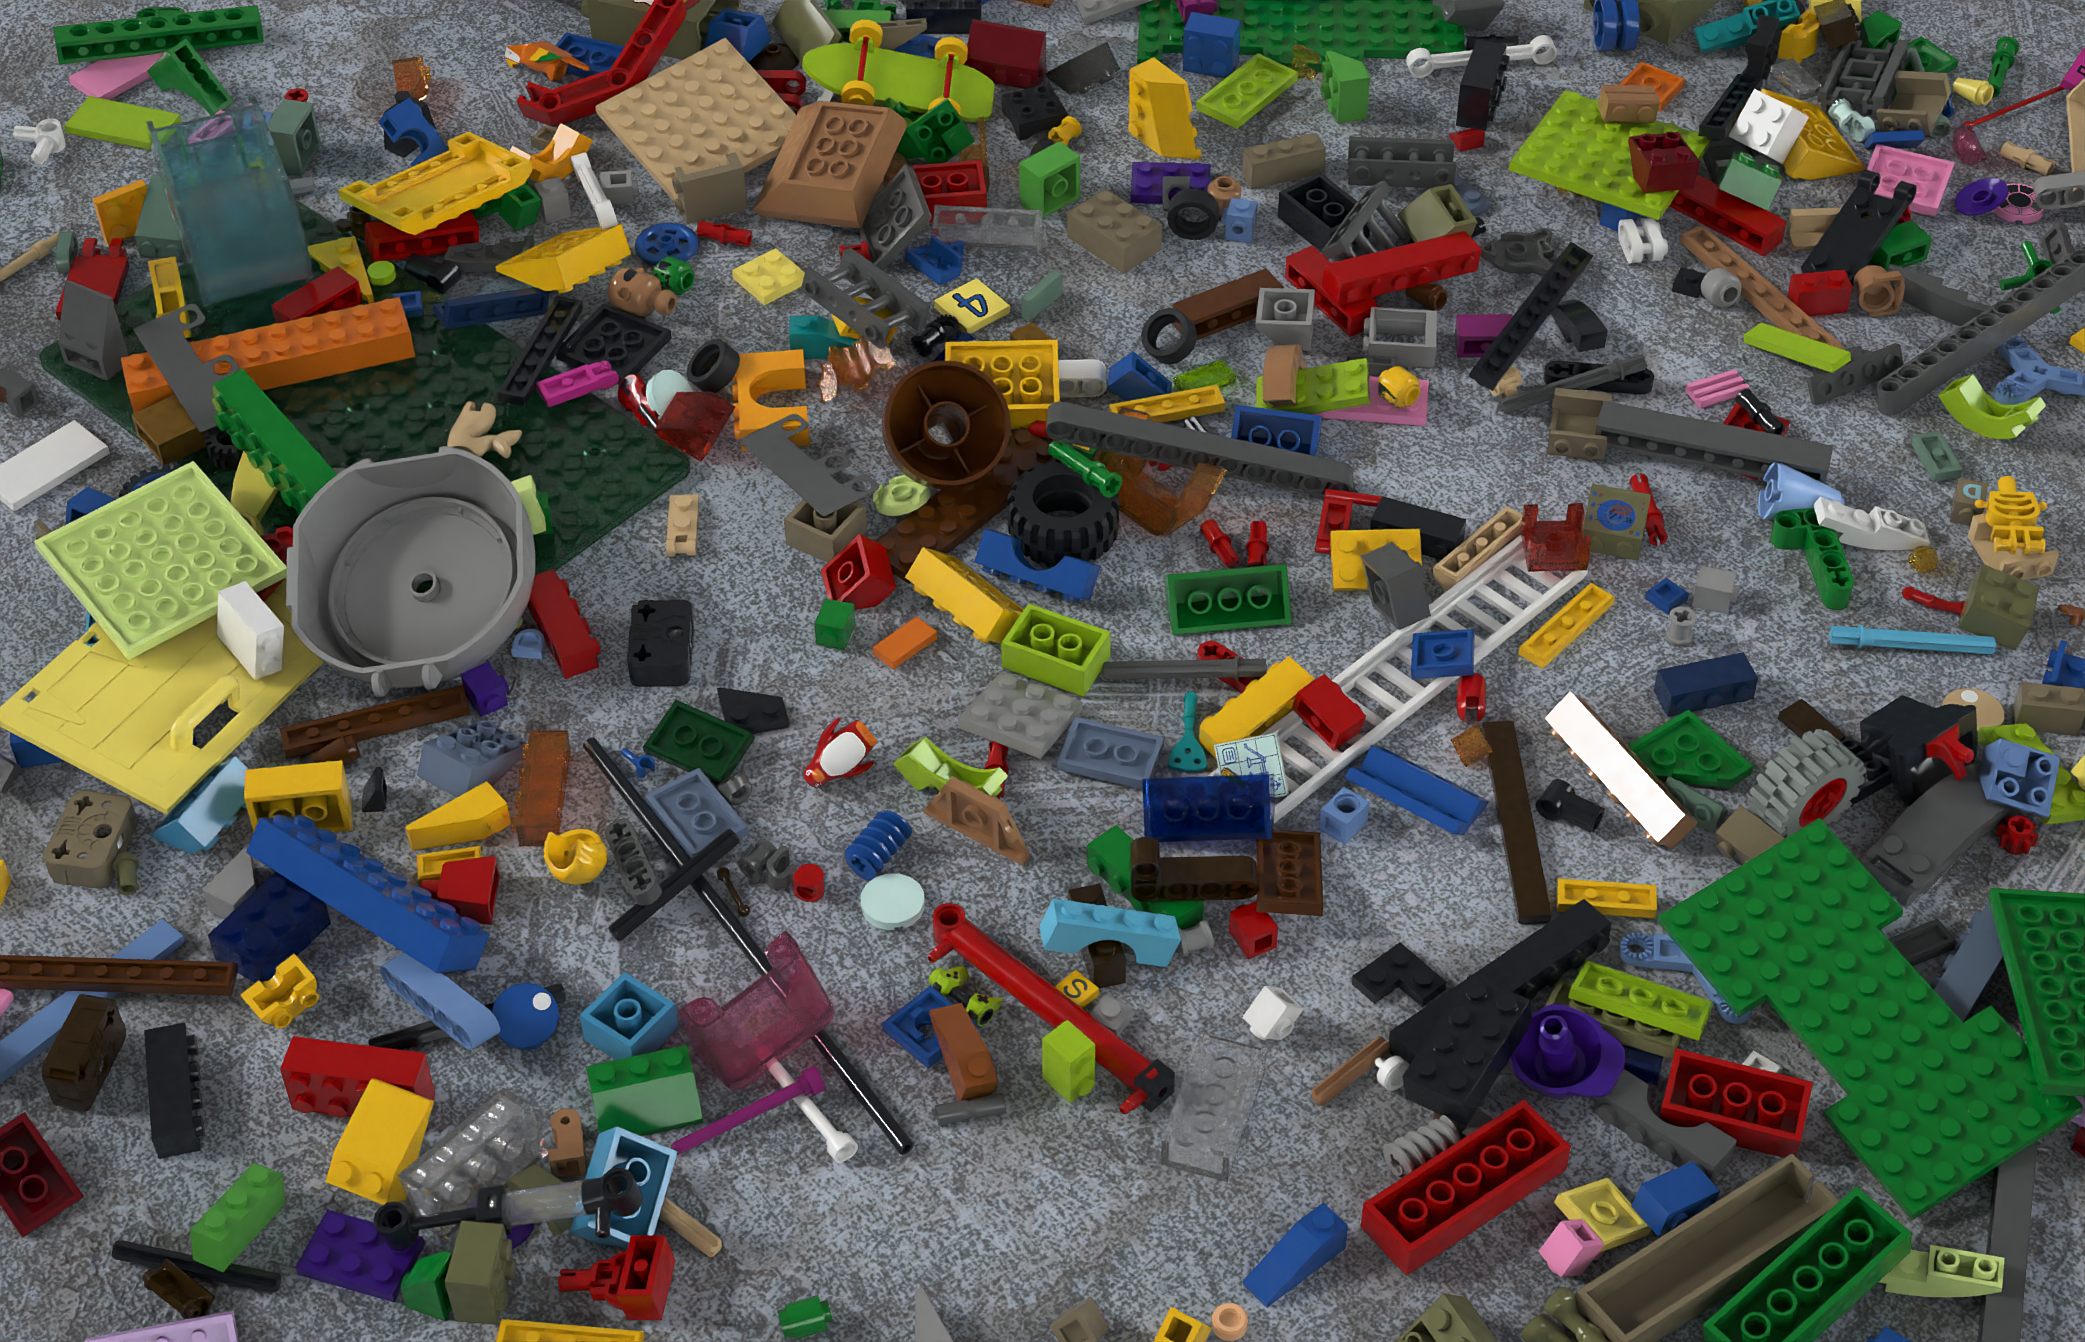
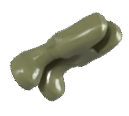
M1566 1286L1554 1292L1545 1303L1544 1310L1548 1314H1540L1534 1317L1521 1333V1337L1526 1342H1574L1553 1320L1555 1318L1575 1334L1578 1342H1609L1601 1328L1587 1322L1577 1309L1575 1295Z

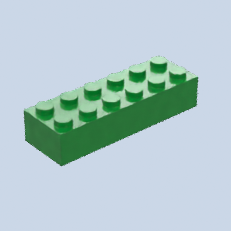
M240 369L212 384L214 394L212 402L216 411L214 416L215 423L221 431H227L235 447L238 450L242 449L247 454L251 465L255 469L259 468L264 473L267 483L272 488L276 487L281 492L284 502L289 507L293 506L297 510L298 515H300L314 495L338 474L243 369Z
M1856 1186L1703 1324V1342H1813L1910 1254L1912 1233Z

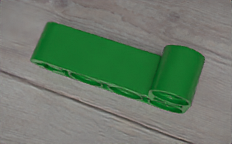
M1814 508L1778 512L1775 515L1770 536L1772 545L1785 550L1803 548L1823 604L1832 610L1845 609L1850 601L1854 578L1836 531L1819 525Z

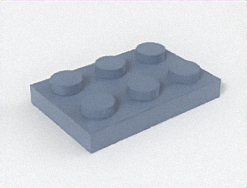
M1075 717L1058 757L1057 770L1148 790L1164 747L1165 737Z
M700 768L644 795L645 802L690 859L726 829H731L735 832L739 840L748 835L747 825Z

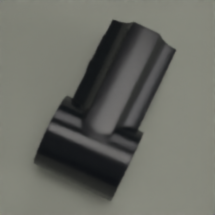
M412 253L407 258L404 266L405 275L426 283L429 289L437 295H443L461 279L460 269L449 260H444L440 264Z
M1561 779L1553 780L1535 803L1536 810L1545 819L1557 821L1562 818L1590 833H1594L1598 828L1605 808L1576 795L1574 788Z

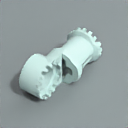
M1845 98L1839 99V101L1836 100V104L1833 103L1832 107L1830 106V110H1828L1829 115L1839 122V127L1844 132H1850L1856 142L1865 141L1875 132L1873 120L1869 116L1862 117L1857 111H1853L1851 103Z

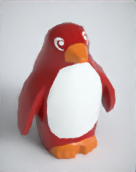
M838 717L822 732L814 756L803 773L804 779L810 786L817 788L837 778H849L860 775L874 764V760L860 765L862 760L878 742L861 721L855 720L834 733L840 721Z

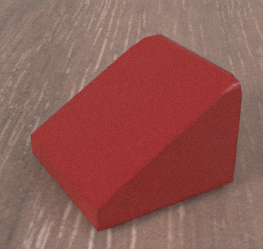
M1472 128L1450 133L1449 137L1451 140H1454L1455 146L1462 152L1483 147L1485 132Z

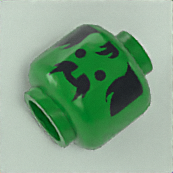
M665 257L656 264L653 270V275L660 280L661 289L670 290L675 295H682L690 290L694 284L695 275L691 265L678 258Z

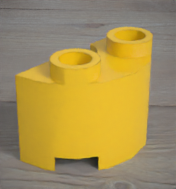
M1810 9L1806 10L1799 17L1797 25L1790 24L1782 31L1778 52L1779 58L1786 59L1791 64H1800L1803 59L1814 54L1817 49L1820 22L1817 20L1815 12Z
M295 953L276 967V973L270 980L265 982L257 981L240 994L260 1020L266 1024L274 1025L277 1029L288 1026L293 1018L300 1015L306 1008L314 1006L319 1000L315 977Z

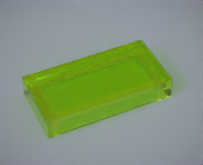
M1223 359L1174 377V385L1179 391L1211 385H1218L1219 388L1236 382V374Z

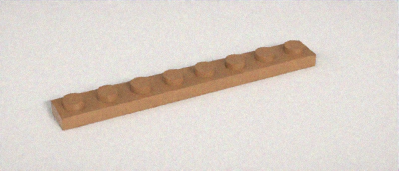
M1701 225L1681 234L1680 243L1711 270L1724 268L1737 276L1742 285L1741 296L1778 328L1843 349L1844 346L1706 227Z

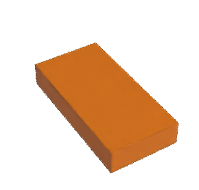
M916 616L872 647L873 655L894 670L937 640V631Z

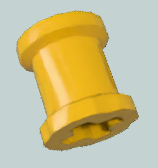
M1067 116L1062 120L1061 125L1053 127L1048 132V138L1056 142L1060 141L1067 146L1072 138H1077L1081 135L1082 127L1074 117Z

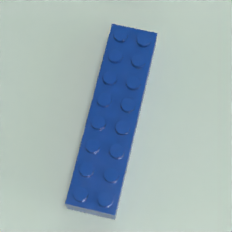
M299 814L295 817L275 815L274 818L259 819L247 848V854L434 972L476 970L490 936L489 933L479 928L480 924L477 921L468 917H461L455 913L456 909L453 906L432 899V894L429 891L411 886L407 883L408 879L406 877L387 871L383 868L384 864L376 859L366 858L361 855V850L358 847L340 842L336 839L337 835L326 829H319L313 825L314 821L307 816Z

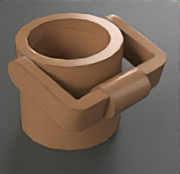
M1875 265L1866 266L1858 271L1854 277L1853 284L1862 309L1869 312L1868 314L1872 317L1895 314L1900 311L1905 284L1904 277L1899 271L1887 272L1884 268ZM1895 280L1894 287L1891 283V281Z

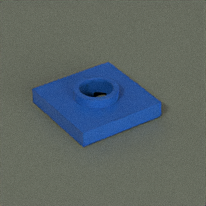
M930 985L882 1023V1031L929 1069L943 1058V1054L936 1033L934 1038H924V1034L918 1030L924 1025L932 1024L929 1015L930 1010L954 1004ZM971 1019L974 1026L977 1029V1023L973 1019Z

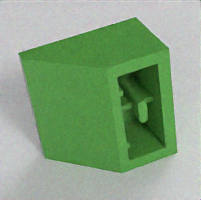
M1326 51L1325 62L1322 63L1324 83L1320 85V92L1322 98L1327 100L1329 113L1334 115L1337 123L1367 119L1370 76L1363 62L1333 51Z

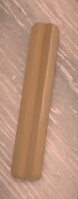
M1382 1036L1373 1039L1312 1088L1311 1098L1313 1101H1316L1320 1106L1328 1103L1374 1066L1377 1058H1384L1390 1052V1043Z

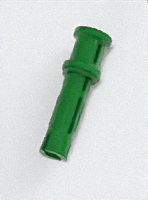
M2006 36L2000 38L1996 44V51L1992 55L1991 62L1993 66L1987 80L1989 85H1992L1994 88L1992 98L1999 96L2007 70L2014 65V55L2018 53L2020 46L2013 37Z
M1054 440L1050 444L1048 453L1080 474L1088 486H1095L1106 498L1113 497L1118 493L1122 486V477L1118 473H1111L1102 462L1089 460L1065 442Z

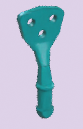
M1188 691L1183 698L1184 715L1182 720L1184 721L1185 732L1180 741L1172 748L1167 764L1169 769L1185 773L1200 772L1207 769L1204 749L1195 739L1193 732L1194 724L1197 721L1196 705L1198 696L1195 692Z

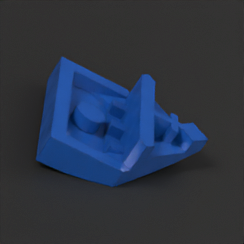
M931 236L930 245L925 244L906 250L904 260L938 285H942L960 276L965 241L956 240V243H944L936 236Z

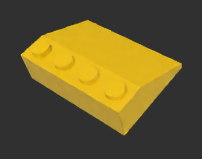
M1766 89L1760 91L1809 117L1783 163V166L1786 168L1785 173L1793 179L1802 178L1811 181L1864 170V164L1819 105Z
M621 223L604 230L601 227L560 233L496 265L495 268L499 273L543 291L557 290L558 294L573 290L574 284L578 285L590 281L589 276L605 273L606 267L610 268L622 264L621 259L631 255Z
M1058 340L945 342V361H957L973 366L986 374L998 386L1009 408L1011 429H1020L1021 427L1029 429V425L1036 420L1046 421L1049 405L1054 402H1060Z

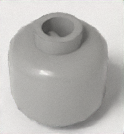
M1715 268L1709 271L1704 276L1700 287L1705 299L1719 308H1727L1733 305L1738 300L1742 291L1741 281L1737 276L1724 268Z

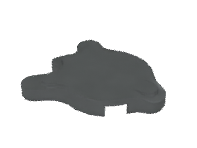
M1541 228L1530 233H1503L1500 240L1495 242L1493 239L1480 246L1482 249L1481 257L1504 272L1514 274L1536 273L1544 276L1554 264L1546 259L1554 256V248L1549 244L1552 232L1548 228Z

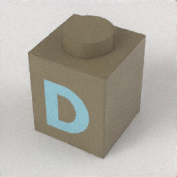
M1958 478L1952 499L1951 523L1970 526L1974 515L1983 514L1985 508H1976L1975 501L1981 499L1986 502L1988 483Z

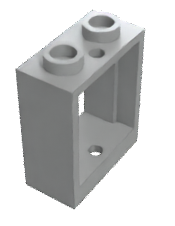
M1371 307L1370 318L1364 319V334L1369 336H1364L1363 353H1368L1369 356L1396 357L1397 366L1434 368L1437 344V311ZM1376 333L1424 336V344L1376 341Z

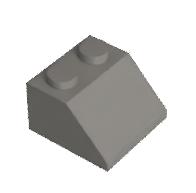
M1260 288L1256 328L1277 345L1300 344L1302 345V350L1311 351L1315 318V289Z

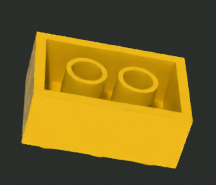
M342 760L245 770L244 801L253 832L260 818H274L275 815L295 817L297 814L311 818L314 821L313 825L319 829H326L331 832L352 830L353 801Z

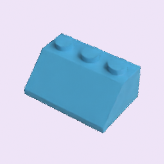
M236 756L219 764L167 815L150 835L160 842L189 854H193L201 849L208 851L219 840L218 832L222 828L227 829L238 818L236 812L241 806L243 808L246 807L244 788L245 770H248V768Z
M617 1126L599 1133L585 1180L602 1177L606 1172L614 1168L627 1169L633 1175L642 1192L643 1202L637 1212L627 1217H619L610 1212V1235L607 1238L601 1239L595 1235L596 1214H586L582 1203V1196L580 1195L569 1232L600 1245L628 1249L631 1235H654L678 1151Z

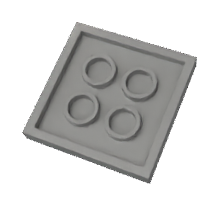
M1000 672L960 715L957 728L1041 759L1072 724L1074 718L1078 717L1082 712L1083 702L1073 699L1068 695L1048 690L1040 685L1021 680L1013 675Z

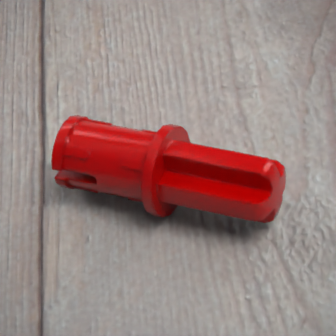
M1214 519L1204 521L1199 530L1208 541L1210 551L1217 554L1227 568H1234L1236 564H1239L1240 558L1230 545V537L1221 531Z
M1263 520L1253 521L1250 524V540L1246 543V550L1249 555L1247 567L1266 566V553L1269 551V543L1267 542L1266 523Z

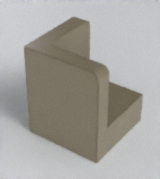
M1092 1297L1063 1311L1050 1325L1059 1342H1098L1109 1329V1325Z

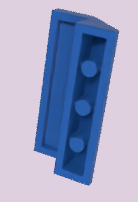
M1371 745L1361 768L1350 767L1345 777L1351 782L1453 834L1464 835L1489 802V800L1382 746Z

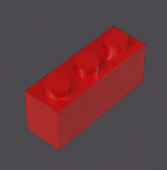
M337 266L272 304L275 322L283 323L302 317L355 307L362 303L363 300L359 281Z

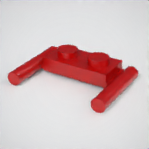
M1326 489L1314 553L1331 555L1330 532L1349 530L1353 504L1377 507L1382 496Z

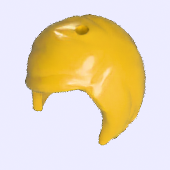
M574 829L560 835L549 832L544 842L543 852L546 865L551 874L562 883L569 885L587 884L596 879L606 866V847L600 836L589 829Z

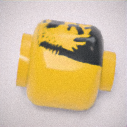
M1394 366L1389 370H1384L1378 378L1379 396L1397 408L1411 406L1420 395L1419 379L1401 366Z

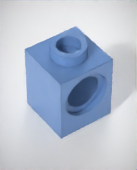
M1343 787L1321 808L1319 830L1346 845L1368 822L1370 802L1360 794Z

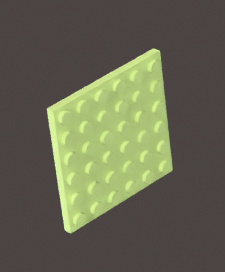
M194 461L34 541L39 553L128 660L218 614L219 590L246 581L257 593L287 577V567Z

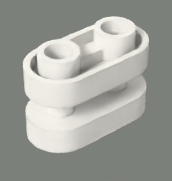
M1650 217L1641 218L1637 227L1633 219L1619 221V242L1628 263H1641L1643 254L1647 255L1650 262L1662 261L1664 255H1667L1668 243L1666 239H1663L1660 224L1655 219Z

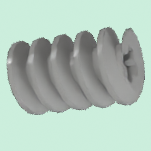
M1442 1115L1440 1119H1434L1428 1125L1420 1126L1417 1131H1410L1405 1137H1398L1394 1140V1143H1386L1383 1146V1154L1391 1172L1398 1177L1402 1174L1405 1177L1414 1169H1417L1459 1142L1460 1138L1452 1121L1447 1116Z

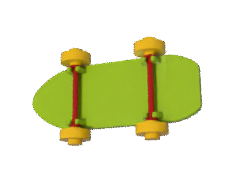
M860 20L855 22L850 28L849 38L851 43H835L820 46L808 51L803 57L802 67L805 73L822 87L841 95L842 103L873 106V104L884 105L885 101L891 98L897 103H904L910 111L925 114L948 98L964 122H985L990 120L992 115L994 82L978 70L963 65L967 60L968 47L965 42L956 37H946L939 40L935 46V59L878 48L883 39L881 26L871 20Z

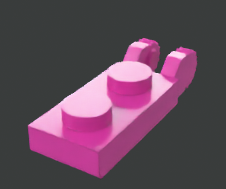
M604 360L590 365L586 364L539 381L536 384V388L549 408L600 388L606 390L614 385L616 386L619 381V375L612 371L611 364Z

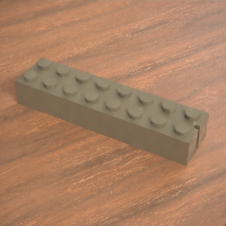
M1790 1154L1577 1290L1575 1295L1577 1309L1587 1322L1602 1329L1605 1338L1609 1342H1658L1753 1280L1840 1200L1819 1180L1814 1183L1809 1202L1807 1203L1805 1200L1808 1199L1814 1174L1793 1154Z

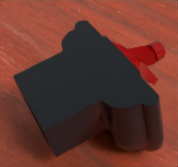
M1902 695L1860 721L1862 749L1890 760L1893 786L1907 806H1911L1926 791L1951 773L1955 775L1958 781L1966 777L1965 766L1974 763L1977 755V714L1974 705L1947 704L1935 708Z

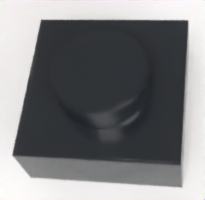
M1681 267L1673 282L1672 292L1699 298L1701 282L1706 273Z

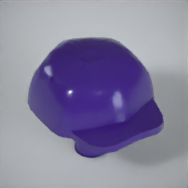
M1550 1004L1532 1013V1024L1511 1056L1513 1070L1517 1079L1522 1084L1542 1095L1557 1100H1566L1573 1096L1601 1098L1609 1094L1615 1087L1626 1062L1625 1050L1620 1042L1602 1030L1600 1023L1596 1019L1562 1004Z

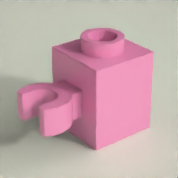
M1583 1219L1566 1220L1558 1224L1538 1252L1547 1261L1549 1269L1562 1278L1582 1275L1593 1260H1599L1605 1251L1600 1253L1599 1251L1605 1244Z

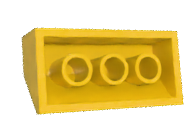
M923 547L905 576L906 579L914 584L913 590L925 597L930 596L934 600L932 604L944 612L949 611L954 615L952 618L954 622L965 628L970 627L974 631L973 636L985 644H988L989 641L1001 644L1024 611L1023 607L953 555Z

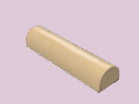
M1508 506L1504 507L1433 567V577L1436 583L1446 591L1451 589L1528 529L1530 518Z

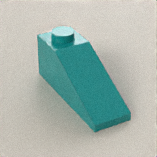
M818 315L790 316V350L803 349L804 359L874 358V344L866 340L840 336L834 321Z

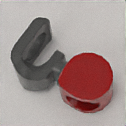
M786 846L779 847L766 863L768 886L771 889H783L792 884L794 895L805 902H815L821 899L825 890L823 870L815 864H805L798 869L797 866L792 864L782 873L790 863L789 848Z

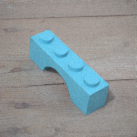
M1053 898L1039 925L1044 950L1076 954L1091 943L1102 940H1116L1126 943L1133 949L1136 963L1162 967L1168 966L1181 941L1175 916Z

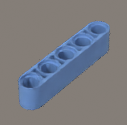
M404 952L380 966L381 976L392 991L466 1049L473 1050L500 1033V1026L494 1014L441 972H434Z

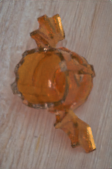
M860 336V340L852 343L851 347L837 349L836 345L829 347L830 354L827 357L829 364L820 365L822 376L820 381L816 383L821 393L820 403L828 402L837 397V384L839 386L852 387L854 392H859L870 386L868 382L876 371V365L881 371H887L898 365V362L890 355V348L886 347L880 350L870 341L866 343L864 336Z

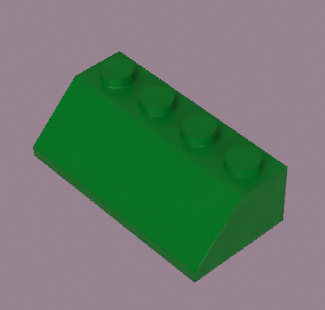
M1287 564L1164 575L1166 606L1172 635L1292 624Z

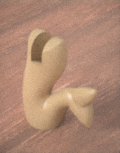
M468 401L450 431L447 446L470 452L479 457H482L487 452L496 451L504 458H508L511 454L510 446L520 439L522 431L511 430L502 432L497 436H482L493 426L496 418V409L490 403H483L481 411H476L475 403Z

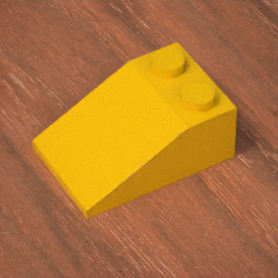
M371 1079L334 1150L325 1182L382 1205L389 1202L405 1201L434 1101L381 1080Z

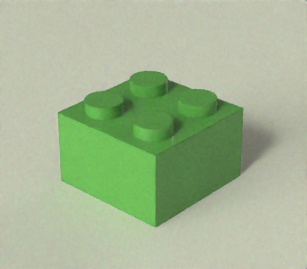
M1059 141L1019 162L1020 205L1038 219H1042L1079 199L1080 156Z

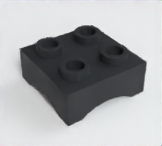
M1759 15L1756 26L1757 32L1749 37L1746 42L1745 50L1748 55V66L1741 75L1763 77L1764 80L1768 79L1771 66L1775 65L1778 51L1774 49L1775 45L1779 44L1782 30L1778 29L1780 19Z
M1050 84L1038 85L1033 88L1017 90L1002 95V112L1012 123L1019 141L1028 139L1038 132L1061 125L1062 120L1068 116L1067 111Z

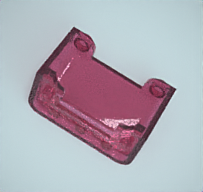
M784 931L772 940L766 949L767 960L773 969L720 1008L712 999L702 997L691 1001L678 1011L695 1054L729 1089L739 1090L749 1086L766 1073L772 1064L783 1060L833 1020L834 1007L798 943L787 931Z

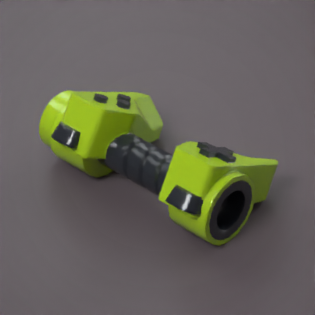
M957 966L949 970H944L941 967L935 969L929 976V984L944 997L951 996L958 1003H962L969 1017L979 1026L986 1025L992 1019L994 1012L999 1010L1003 997L992 998L977 993L971 996L961 988L969 978L964 966Z

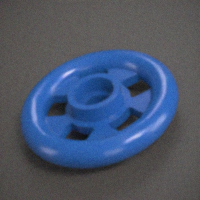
M671 222L659 223L646 228L638 235L635 241V251L638 257L645 263L656 266L665 257H675L688 261L695 255L699 246L698 237L692 229L685 225ZM652 237H655V240L653 242L648 241ZM680 240H687L688 244L680 245ZM654 249L658 253L654 255L649 253V251Z

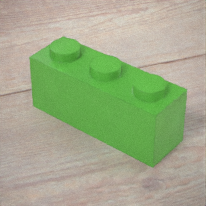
M822 10L842 35L838 43H842V41L851 43L849 38L850 28L857 21L871 20L876 23L892 21L891 11Z
M253 1163L190 1229L193 1260L224 1272L286 1205L283 1174Z

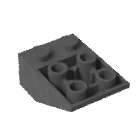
M67 280L64 287L58 341L64 362L109 381L123 368L121 358L128 356L112 297Z

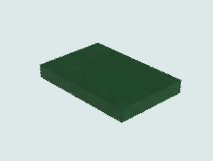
M675 699L644 744L643 750L646 754L687 772L700 768L711 783L719 785L732 774L755 740L753 733Z

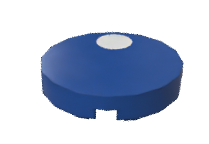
M532 983L515 984L505 989L495 1000L492 1013L500 1026V1033L497 1034L498 1037L507 1046L518 1050H531L542 1046L543 1043L548 1041L549 1038L551 1039L556 1033L559 1023L558 1004L552 994L542 986Z

